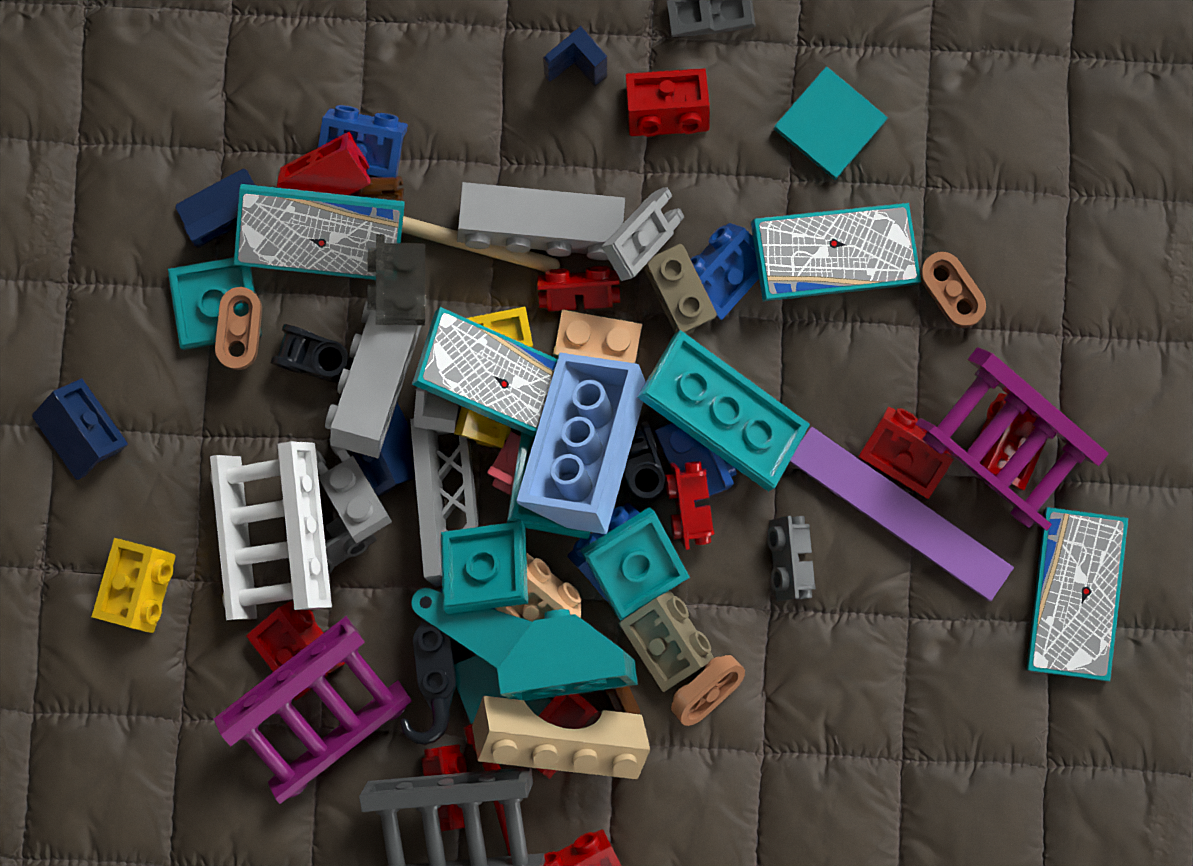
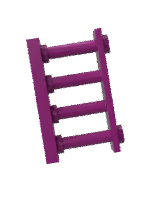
M977 347L967 359L978 369L974 374L977 377L937 427L922 418L915 425L926 433L922 440L941 455L945 450L1012 505L1014 508L1010 514L1027 528H1030L1034 523L1047 531L1052 524L1040 515L1038 510L1076 463L1082 464L1086 460L1099 466L1109 453L997 356ZM996 386L1000 387L1007 393V396L1003 399L1006 402L1005 405L966 452L950 437L989 388L994 390ZM1028 411L1036 418L1032 424L1035 428L995 477L979 462L1019 413L1023 415ZM1057 436L1065 443L1061 449L1064 453L1024 501L1008 487L1048 438L1052 440Z
M347 616L213 718L220 735L230 747L239 740H245L275 776L267 782L279 804L287 798L299 795L306 788L310 780L386 721L399 717L404 712L406 706L412 702V699L399 680L387 688L358 653L359 647L365 641ZM339 662H345L374 697L373 700L355 714L325 679L326 672ZM306 688H312L341 723L323 739L317 735L291 704L292 699ZM272 714H279L308 749L289 765L258 730L259 724Z

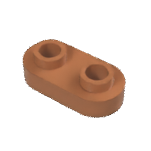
M937 252L929 256L921 268V281L944 316L951 324L960 328H968L978 323L985 313L986 301L957 257L948 252ZM937 268L944 269L948 275L947 280L938 281L934 277V270ZM960 301L967 302L971 308L970 313L966 315L959 313L957 303Z
M236 287L227 291L222 297L219 307L215 352L219 361L232 370H242L253 364L258 354L262 303L252 290L245 287ZM240 303H246L249 305V312L245 316H237L235 314L236 306ZM236 343H242L245 347L244 353L239 357L232 356L230 352L231 347Z
M731 655L713 658L705 666L702 673L675 693L671 706L672 713L686 726L698 723L741 684L745 676V669Z

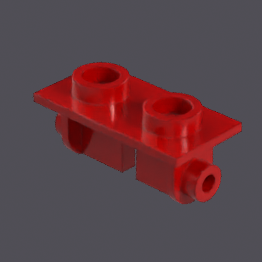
M608 266L588 267L586 272L570 273L568 269L557 268L547 270L545 275L537 276L538 290L546 289V292H538L539 308H548V312L576 310L575 295H583L584 309L613 308L612 303H620V288L611 287V285L619 284V276L615 270L610 271Z
M692 461L685 463V470L680 471L679 467L672 462L670 463L671 474L665 475V485L668 499H675L677 514L670 515L674 540L680 539V543L686 550L690 549L689 539H695V545L711 543V536L715 534L710 505L695 507L694 500L709 498L706 469L702 468L701 461Z
M459 744L424 750L425 758L421 759L424 776L466 773V760L460 751ZM457 804L441 805L438 808L441 832L465 828L462 808L458 807Z

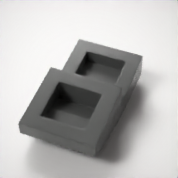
M667 0L673 37L715 34L756 27L752 0Z

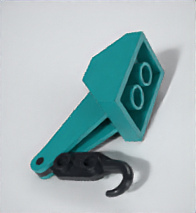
M422 588L413 595L412 608L422 620L413 637L418 687L433 714L432 727L426 732L419 733L414 731L408 719L403 718L401 720L403 733L416 744L427 745L436 742L444 735L448 728L449 708L457 682L452 638L497 668L500 694L508 699L524 700L526 702L638 685L634 659L576 614L570 615L568 609L545 612V619L533 620L531 622L494 609L446 614L443 610V593L431 588Z

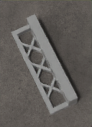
M413 418L410 419L423 572L424 578L435 587L442 586L441 532L448 531L446 529V519L457 506L466 513L467 523L463 529L478 527L470 439L459 436L460 445L448 458L439 451L438 435L449 434L450 432L413 427ZM440 458L443 459V460L446 462V463L442 466V468H441ZM460 458H461L462 468H461L459 465L456 464L457 461H458ZM452 468L463 475V485L453 497L443 490L442 480ZM464 496H465V506H463L461 503H459V502L463 499ZM444 497H445L447 500H449L448 504H447L445 507H444Z

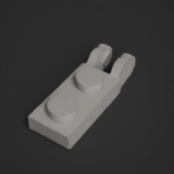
M663 187L651 193L601 246L621 281L635 277L674 234L673 230L683 220L684 215L679 208L670 210L664 215L661 212V208L672 197L668 187Z
M330 445L336 456H339L342 463L330 470L325 465L326 461L322 454L316 450L317 469L320 474L318 479L356 543L392 522L359 464L353 456L350 457L346 449Z

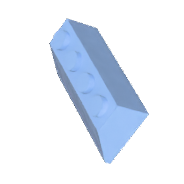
M567 353L559 354L516 500L519 505L566 528L607 534L643 401L637 398L646 381L639 364Z

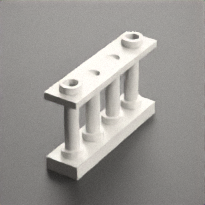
M294 441L277 444L278 459L243 466L241 456H210V479L214 491L224 591L222 599L226 611V620L257 619V604L290 599L294 601V610H314L332 607L315 443ZM281 476L283 500L246 506L244 482ZM285 517L287 541L250 547L248 523ZM289 558L291 583L254 588L253 563Z

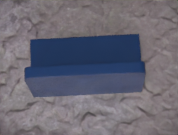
M581 26L543 57L544 75L549 82L553 81L573 63L578 66L594 86L607 77V55Z
M241 169L176 204L175 207L185 225L184 228L197 248L237 228L240 185H255L246 169Z
M83 379L52 391L32 414L33 419L76 480L85 477L98 462L121 452L128 445Z
M397 402L379 458L350 451L377 497L388 493L402 483L415 479L412 434Z

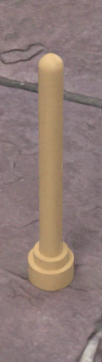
M403 216L402 233L543 272L560 268L558 259L532 251L516 253L508 251L504 246L490 245L486 249L470 248L465 243L457 242L458 231Z

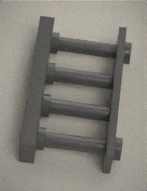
M531 767L368 781L359 796L362 812L375 811L377 815H380L388 866H544V853H527L520 801L528 797L533 785ZM498 800L500 804H503L511 856L487 858L479 805L485 801ZM457 804L458 807L462 808L470 859L445 860L438 808L441 805ZM416 807V810L420 811L422 816L429 863L405 865L397 812L400 809Z

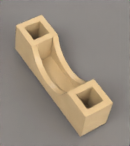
M483 696L472 725L479 762L638 779L650 752L643 717L640 714L603 710L600 718L593 725L581 729H568L544 721L530 710L524 700Z

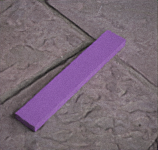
M811 427L790 460L792 465L987 601H992L1014 569L1012 565L815 428Z

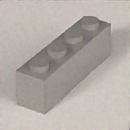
M462 182L457 242L465 243L467 247L474 249H486L490 245L504 246L508 251L525 253L529 252L530 249L547 250L549 255L558 257L569 256L571 253L587 254V257L590 259L608 260L601 246L623 224L625 198Z
M381 286L378 287L374 300L367 299L361 322L366 324L363 334H355L349 357L354 358L351 369H343L340 376L337 392L342 395L338 406L331 404L327 414L325 428L331 430L330 445L379 458L425 319L426 299Z

